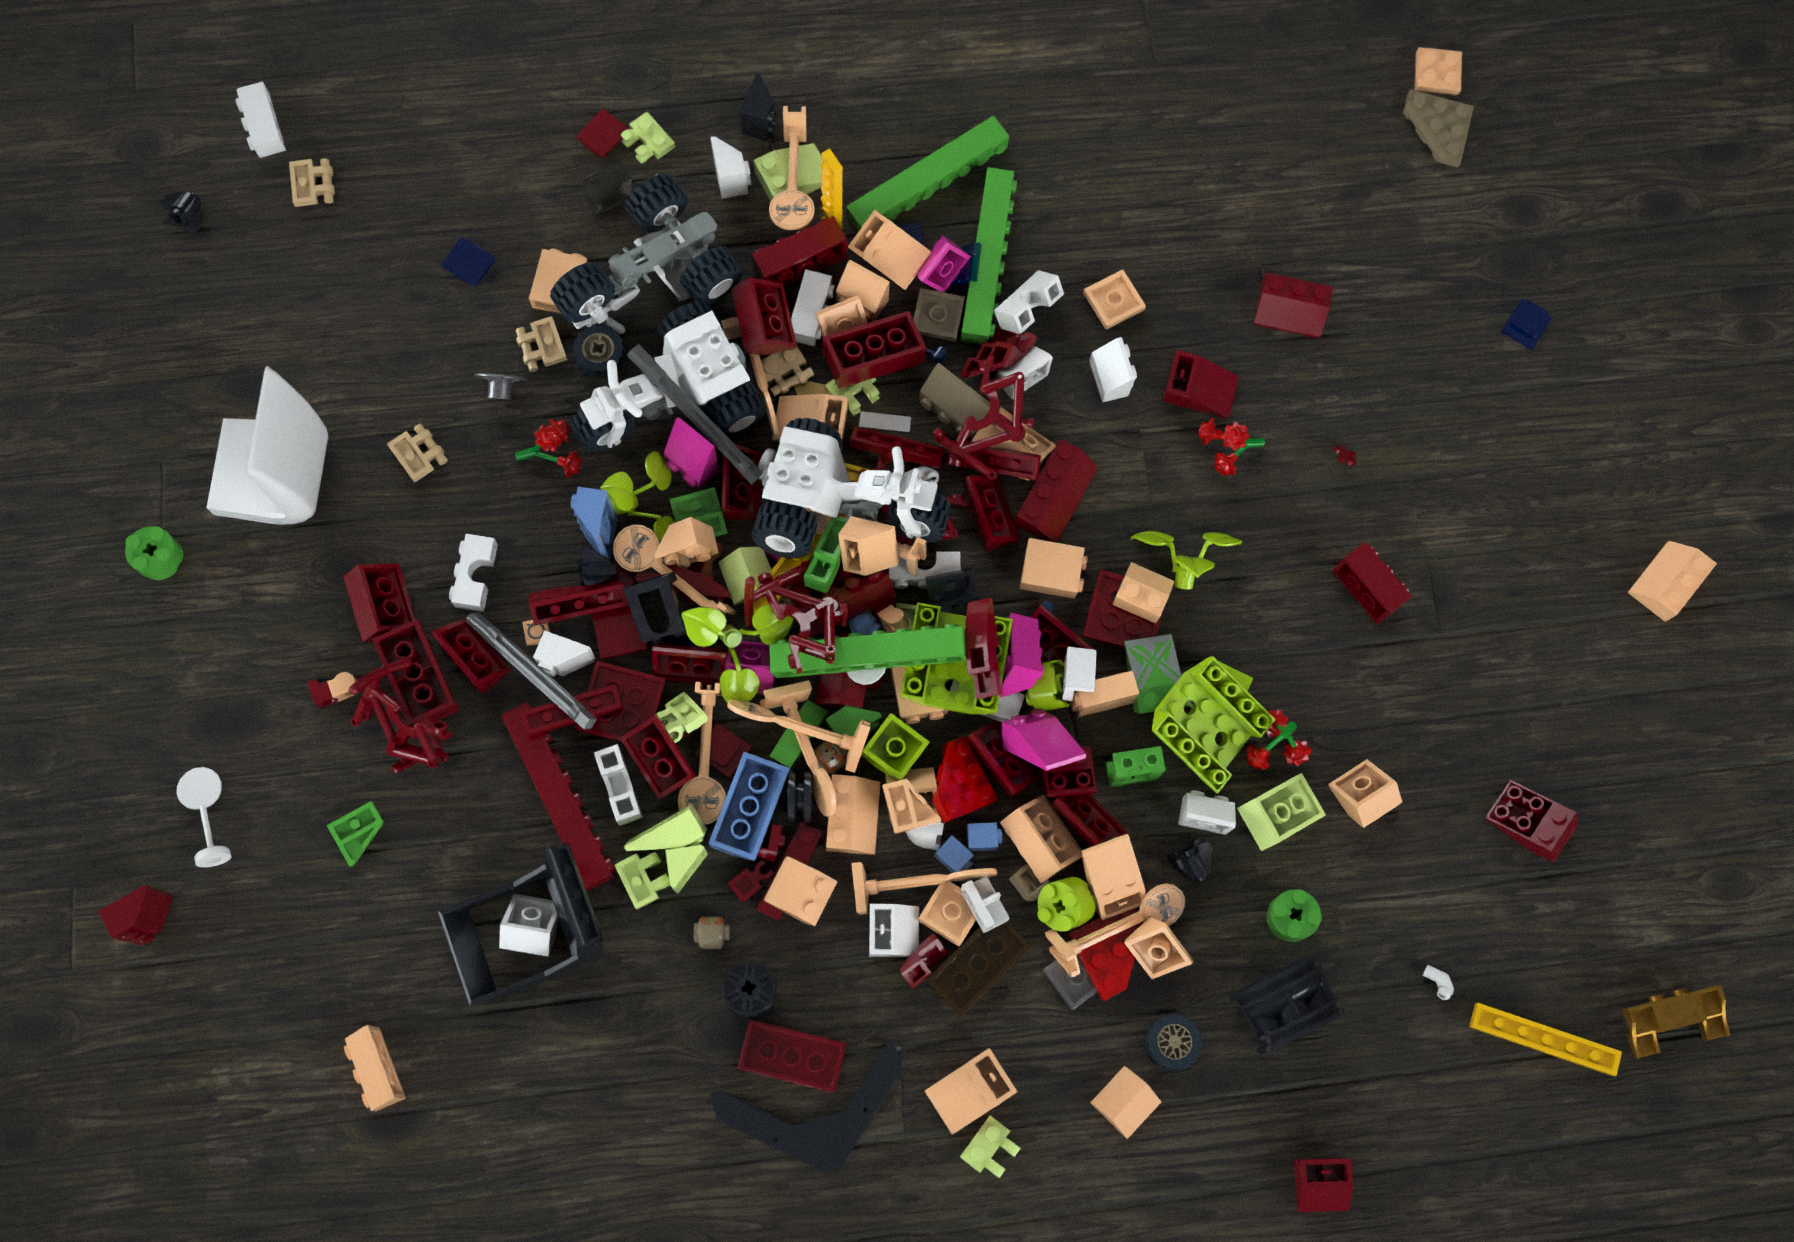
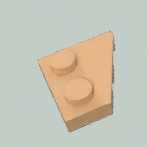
M907 779L882 785L894 834L941 822L940 816L931 809L926 800L917 793Z

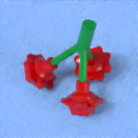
M1211 418L1209 422H1202L1198 430V436L1202 439L1203 445L1209 443L1213 438L1219 440L1222 438L1225 440V447H1231L1232 450L1236 451L1228 456L1217 452L1215 454L1216 458H1214V466L1217 472L1223 476H1234L1237 470L1234 462L1238 460V456L1247 448L1263 447L1265 441L1263 438L1248 439L1250 435L1246 432L1247 427L1240 425L1238 422H1234L1232 426L1227 425L1223 433V431L1216 429L1214 418Z
M550 419L551 425L547 427L541 425L539 430L534 433V436L537 438L535 440L537 445L516 452L515 457L517 461L537 456L557 462V465L563 467L566 478L569 479L573 474H578L582 468V459L578 457L577 451L574 450L566 458L559 456V458L539 451L542 448L545 452L548 450L554 452L557 446L562 444V439L565 442H569L567 437L571 433L569 426L562 419L556 422Z
M1278 709L1275 712L1269 710L1268 712L1276 720L1266 733L1270 738L1274 735L1277 738L1262 748H1258L1253 744L1246 747L1248 753L1246 756L1247 763L1255 769L1261 768L1265 770L1270 764L1267 755L1283 738L1288 739L1290 743L1285 746L1286 751L1282 753L1288 764L1294 763L1296 766H1299L1302 762L1308 761L1310 759L1309 755L1312 753L1306 741L1300 742V740L1294 741L1291 735L1296 730L1297 725L1294 722L1286 724L1288 717L1284 716L1281 710Z

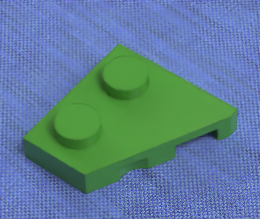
M370 801L327 825L349 867L356 864L384 824V820L373 801Z

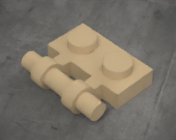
M312 159L289 162L292 198L295 207L318 204L317 196L319 195L324 196L325 203L334 202L335 187L331 181L333 168L330 166L329 159H321V166L314 167ZM316 177H322L323 184L316 185Z
M552 316L530 323L532 332L526 333L524 327L516 329L518 336L516 341L518 346L522 348L524 354L523 361L525 365H528L530 372L538 370L536 362L543 359L545 367L567 360ZM536 341L539 350L532 351L531 342Z
M798 347L774 353L761 360L767 384L776 383L774 387L770 388L774 397L780 393L785 394L789 392V388L799 383L802 385L807 382L808 378L814 376L810 367L803 371L800 369L806 365V360ZM793 372L794 376L785 381L782 379V377Z
M422 424L414 427L417 433L414 437L411 438L408 432L405 431L387 443L414 483L434 470L429 463L432 460H436L439 465H443L448 461L444 456L442 447L434 442L432 439L433 435ZM425 444L429 451L423 454L418 446Z

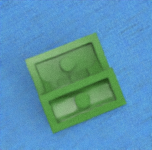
M715 487L669 499L675 522L692 517L712 526L715 537L727 534Z

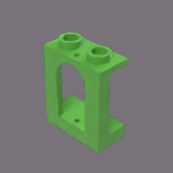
M1161 746L1113 753V761L1105 763L1109 788L1155 781L1166 770Z

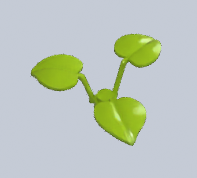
M654 451L649 453L645 460L647 475L652 480L649 484L633 491V482L629 475L625 472H617L611 475L602 484L600 489L608 492L616 515L628 513L629 517L640 516L656 519L657 521L653 525L654 533L661 543L669 525L675 523V521L670 516L662 518L660 515L634 511L638 507V499L635 495L653 487L655 484L660 491H663L671 483V470L665 465L667 462L665 457L660 452Z
M1144 531L1133 535L1130 539H1137L1150 545L1168 546L1173 563L1172 571L1176 572L1174 586L1186 590L1193 588L1195 576L1198 578L1204 572L1214 568V562L1203 558L1209 545L1233 546L1242 544V540L1224 533H1204L1202 538L1206 541L1199 557L1192 558L1183 555L1176 556L1173 543L1174 537L1162 532Z
M769 604L758 608L753 615L752 624L756 631L744 630L742 628L738 630L735 626L726 624L725 616L715 608L698 607L684 611L681 614L687 635L695 645L701 647L710 646L717 641L719 635L722 642L729 647L736 670H725L719 681L721 694L727 703L731 699L749 702L759 689L758 676L751 669L745 668L741 670L734 647L741 643L742 635L756 636L759 634L763 643L775 644L778 640H783L786 637L793 622L792 617L778 620Z

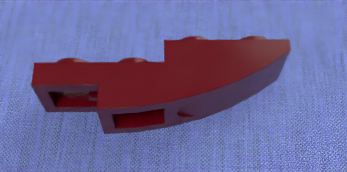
M666 565L709 601L713 600L717 604L719 602L732 604L731 593L714 580L688 569ZM637 572L636 582L661 574ZM673 584L675 593H679L681 590ZM683 592L684 600H688V603L697 604Z
M992 598L968 602L966 612V662L968 675H973L976 699L1002 695L995 647H999Z

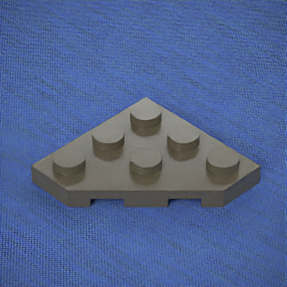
M1410 89L1403 110L1404 115L1407 119H1411L1416 127L1415 131L1423 143L1428 144L1436 162L1459 167L1474 106Z

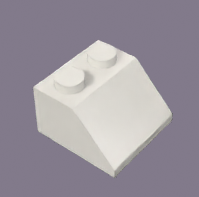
M711 137L713 159L721 198L748 194L747 186L751 185L748 161H743L742 153L717 137Z
M1033 346L1019 362L1007 368L997 370L995 379L1022 372L1025 375V391L1048 375L1053 357L1040 348ZM1014 384L1003 388L1011 400L1014 399Z
M547 631L543 632L533 656L538 666L552 677H555L556 674L565 676L594 663L596 659L589 646Z
M1190 791V793H1186L1183 796L1178 825L1226 835L1236 825L1235 803L1228 802L1229 798L1214 796V798L1205 797L1203 792Z
M513 894L500 924L499 948L549 956L559 923V917L553 900Z

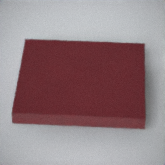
M602 108L576 135V138L587 149L604 159L623 139L621 134L629 128Z
M716 723L711 732L710 766L730 779L737 770L743 753H749L752 746ZM701 744L699 745L697 751L694 753L699 758Z

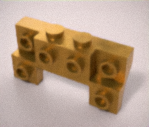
M1721 985L1688 992L1687 988L1672 991L1673 996L1665 998L1664 994L1648 997L1650 1002L1622 1009L1629 1030V1034H1626L1633 1058L1638 1059L1661 1053L1656 1033L1698 1023L1703 1041L1731 1035L1725 1012L1726 998Z

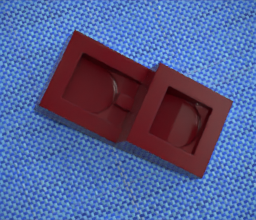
M934 933L911 953L900 969L901 974L912 989L932 975L928 968L948 954Z

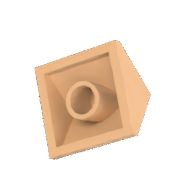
M1153 917L1147 919L1124 941L1125 945L1151 979L1193 964V959L1167 924Z
M1124 1066L1090 1103L1128 1139L1161 1101L1145 1081Z

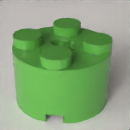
M158 526L141 528L126 539L125 555L128 563L147 578L153 580L167 579L176 573L180 562L182 563L183 550L181 545L168 532Z
M1300 889L1289 890L1280 894L1272 900L1267 911V924L1271 932L1277 938L1288 942H1298L1311 936L1317 930L1322 920L1317 901L1310 894ZM1295 912L1297 917L1291 920L1289 916Z

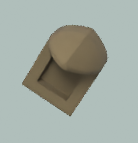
M1028 864L1024 865L1009 878L1010 882L1026 901L1038 900L1042 888L1049 884L1048 880L1040 883Z

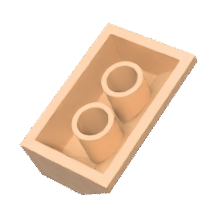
M1000 407L999 412L1012 422V414ZM993 422L987 428L977 431L971 442L973 443L1005 431ZM1022 424L1026 430V435L1022 441L1013 442L1008 440L991 446L1041 455V468L1056 445L1035 430L1028 428L1026 424Z
M1668 541L1627 593L1666 622L1681 611L1717 563L1697 548Z
M832 774L836 810L835 814L828 818L826 852L875 855L880 782L858 776Z
M1045 795L1019 807L1000 822L1006 834L1014 842L1020 855L1024 857L1040 883L1045 882L1082 858L1081 848Z
M367 1025L345 1038L347 1045L344 1046L347 1058L353 1060L356 1068L353 1070V1075L356 1082L363 1087L362 1099L366 1108L370 1107L371 1111H378L405 1099L406 1097L380 1028Z

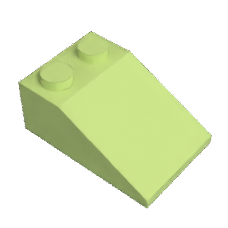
M814 143L799 146L797 190L805 194L811 193L822 186L820 177L822 175L820 167L822 156ZM789 148L775 150L753 160L754 172L770 202L777 194L788 190Z
M1302 773L1237 808L1261 851L1283 841L1326 815Z
M692 803L629 839L624 847L626 851L683 848L686 845L696 846L703 841L707 828Z

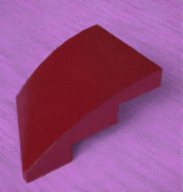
M998 325L990 343L984 341L976 358H968L960 376L968 378L980 375L979 371L982 360H988V356L994 357L990 372L1014 365L1030 351L1037 337L1032 333L1024 331L1021 334L1001 329Z

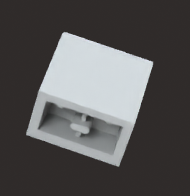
M1122 337L1116 338L1092 352L1089 360L1102 402L1129 396L1133 383L1137 378L1134 365H1130L1129 347L1123 343Z
M870 904L869 957H909L919 946V921H917L919 918V907L899 904Z

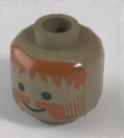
M825 741L813 750L817 758L818 767L825 769L829 775L834 774L846 765L848 751L840 748V745Z
M704 916L699 919L698 923H694V943H698L701 949H721L724 946L725 940L730 939V925H725L722 917Z

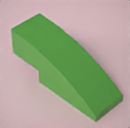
M839 516L830 519L804 575L806 587L828 593L842 562L838 534L848 519Z
M807 699L798 713L802 722L820 727L828 711ZM786 729L769 756L771 761L790 768V771H792L803 753L794 730ZM808 735L810 741L812 740L813 736Z

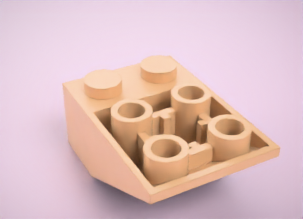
M876 210L873 211L848 246V248L904 290H906L932 254L930 250Z
M830 394L779 396L776 414L779 435H773L772 440L780 442L784 426L789 421H795L797 418H809L827 423L836 429L835 431L841 435L840 438H842L843 443L848 397Z
M1128 834L1081 851L1089 886L1088 889L1091 895L1094 894L1096 901L1095 909L1101 920L1140 907L1146 892Z
M988 1048L926 1089L925 1093L951 1134H954L1017 1093V1090L990 1048Z

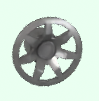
M475 374L476 377L489 381L487 398L511 400L512 383L514 381H526V378L514 375Z

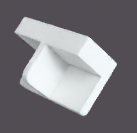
M1067 647L1064 662L1062 700L1072 701L1074 690L1094 692L1096 650Z
M983 877L975 882L970 880L962 885L960 890L983 933L1009 920V916L999 900L1001 894L995 892L988 877Z

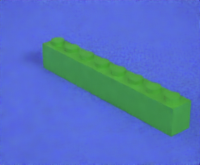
M994 116L990 117L846 206V217L857 232L860 231L874 210L888 220L893 221L902 211L911 210L917 202L930 198L936 190L948 187L957 177H964L973 167L981 166L994 154L999 155L1004 152L1008 145L1009 135Z
M987 168L962 328V342L983 344L984 341L988 342L989 337H994L995 324H991L992 316L996 317L994 310L999 305V303H994L995 296H1000L1002 283L998 282V275L1003 276L1005 262L1001 261V255H1006L1008 241H1004L1005 234L1009 235L1011 221L1007 220V216L1012 214L1014 201L1010 200V196L1015 194L1017 180H1013L1014 171Z
M947 624L945 628L935 629L933 626H924L916 631L902 628L897 629L895 633L874 631L872 635L851 633L848 634V637L841 638L835 635V662L828 664L825 660L799 652L798 655L802 665V673L797 674L796 669H790L788 655L791 654L789 640H778L777 644H770V673L775 678L966 661L965 630L963 626L958 624ZM812 637L808 638L810 640L825 644V638L820 640H815V638Z

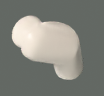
M925 465L916 468L919 469V475L923 481L938 483L940 477L936 470Z
M1427 965L1423 976L1436 982L1438 987L1437 995L1440 999L1448 1000L1454 993V987L1449 975Z

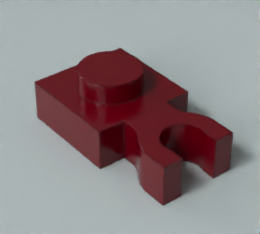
M763 860L757 863L753 872L746 868L727 883L742 903L762 889L759 882L774 876L772 871H769L766 875L760 873V868L766 865Z

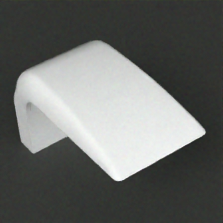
M268 366L265 367L256 420L223 418L207 509L217 516L269 524H296L306 521L316 511L328 443V432L326 426L310 404L287 381Z

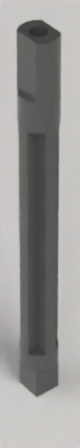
M639 344L627 354L630 360L662 390L751 485L763 474Z
M471 612L468 615L466 623L583 729H591L597 718L498 628L492 625L480 613Z

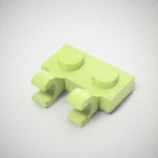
M648 112L629 124L630 129L625 130L621 134L623 137L622 143L627 148L631 147L639 139L643 142L644 145L635 149V152L638 154L636 158L641 164L653 155L659 159L675 148V142Z
M876 378L838 389L834 379L825 385V389L830 395L848 397V410L853 416L861 412L859 408L861 405L854 397L863 390L865 392V395L872 404L880 399L878 396L880 394L879 391L872 384L876 381Z
M685 692L666 703L664 711L656 713L661 721L664 720L663 725L668 733L671 734L674 731L670 736L675 743L681 740L685 730L689 734L708 721L703 710Z
M656 852L641 860L636 853L615 864L616 870L637 910L659 899L656 891L670 886L668 875L664 874L651 881L646 872V869L661 863Z
M989 1116L960 1158L979 1173L985 1167L1000 1178L1005 1169L992 1160L991 1157L999 1146L1013 1157H1015L1020 1148L1006 1138L1010 1130L992 1116Z

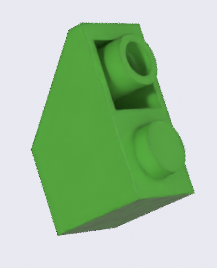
M845 706L828 717L826 725L832 732L854 736L861 719L871 722L869 733H872L881 726L882 715L880 712Z

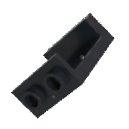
M675 571L633 583L623 589L642 643L651 641L652 644H656L666 640L665 636L668 635L676 638L687 634L681 616L682 610L672 584L677 581ZM659 588L670 625L666 630L655 632L648 623L639 594Z

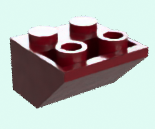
M1090 746L1081 747L1086 753L1085 759L1047 771L1041 768L1042 781L1048 797L1097 793Z
M1351 1158L1294 1159L1297 1212L1349 1211L1353 1190Z

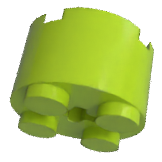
M1053 660L1041 663L1044 666L1043 675L1026 692L1027 704L1029 706L1033 705L1035 709H1043L1045 711L1069 707L1070 704L1067 703V700H1062L1063 661Z
M1068 877L1049 883L1042 888L1038 897V918L1056 931H1068L1081 926L1094 915L1096 908L1094 894L1091 895L1088 884L1077 877Z

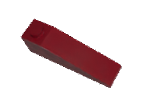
M624 582L552 588L529 593V608L534 626L628 606L629 604L623 590L625 588Z

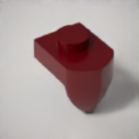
M772 824L767 848L760 847L757 854L758 857L770 861L776 860L778 847L783 848L785 833H781L782 826Z

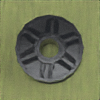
M789 771L787 791L788 822H795L797 811H801L804 822L811 823L813 786L812 772L805 771L803 782H798L795 771Z

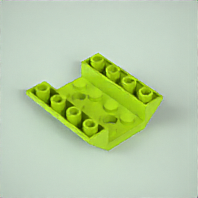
M917 602L912 631L920 630L924 626H933L935 629L945 628L947 624H958L963 626L965 630L966 616L940 612L941 606ZM995 616L999 647H995L1002 686L1013 619ZM966 661L905 667L900 697L922 706L966 714H997L1000 696L976 699L973 675H968ZM947 681H956L959 688L955 692H949L945 688Z
M1210 656L1186 671L1156 707L1152 731L1218 794L1232 776L1226 769L1251 736L1262 738L1276 719L1213 656ZM1190 701L1192 708L1186 714L1184 712V704ZM1221 732L1223 740L1217 745L1215 736Z

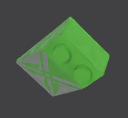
M1171 634L1124 641L1128 672L1133 671L1139 690V695L1133 702L1134 712L1136 713L1155 711L1156 707L1182 676Z

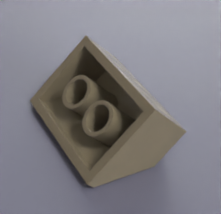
M940 363L935 366L920 390L919 400L921 405L925 409L933 410L937 413L938 418L943 423L951 424L955 427L958 434L968 416L972 415L976 421H979L990 410L989 401ZM977 431L970 432L968 438L971 441L973 440Z

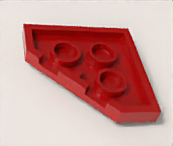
M964 736L945 744L942 749L943 761L939 765L936 782H938L937 791L933 794L932 803L943 823L998 801L966 737Z
M1134 908L1105 920L1098 918L1069 933L1067 936L1070 941L1073 939L1078 940L1138 912V910ZM1144 922L1093 944L1077 954L1103 1002L1127 989L1135 956L1125 945L1124 941Z

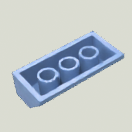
M578 487L577 494L572 495L571 509L574 510V516L577 517L580 530L583 531L585 538L597 553L611 560L618 519L608 492Z
M744 752L709 840V846L732 856L755 861L790 768Z

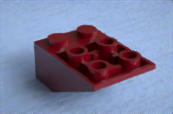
M1176 350L1171 362L1162 401L1228 419L1239 376L1199 355Z
M1512 780L1509 781L1485 817L1487 821L1528 850L1553 863L1578 826L1577 812Z

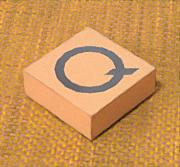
M533 620L522 622L528 647L538 645L544 631L550 632L548 623L534 626Z

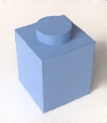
M997 823L967 824L966 837L967 849L969 851L997 850L998 844H1002V830L997 829Z
M952 835L934 855L952 873L968 870L973 865L970 861L973 854Z

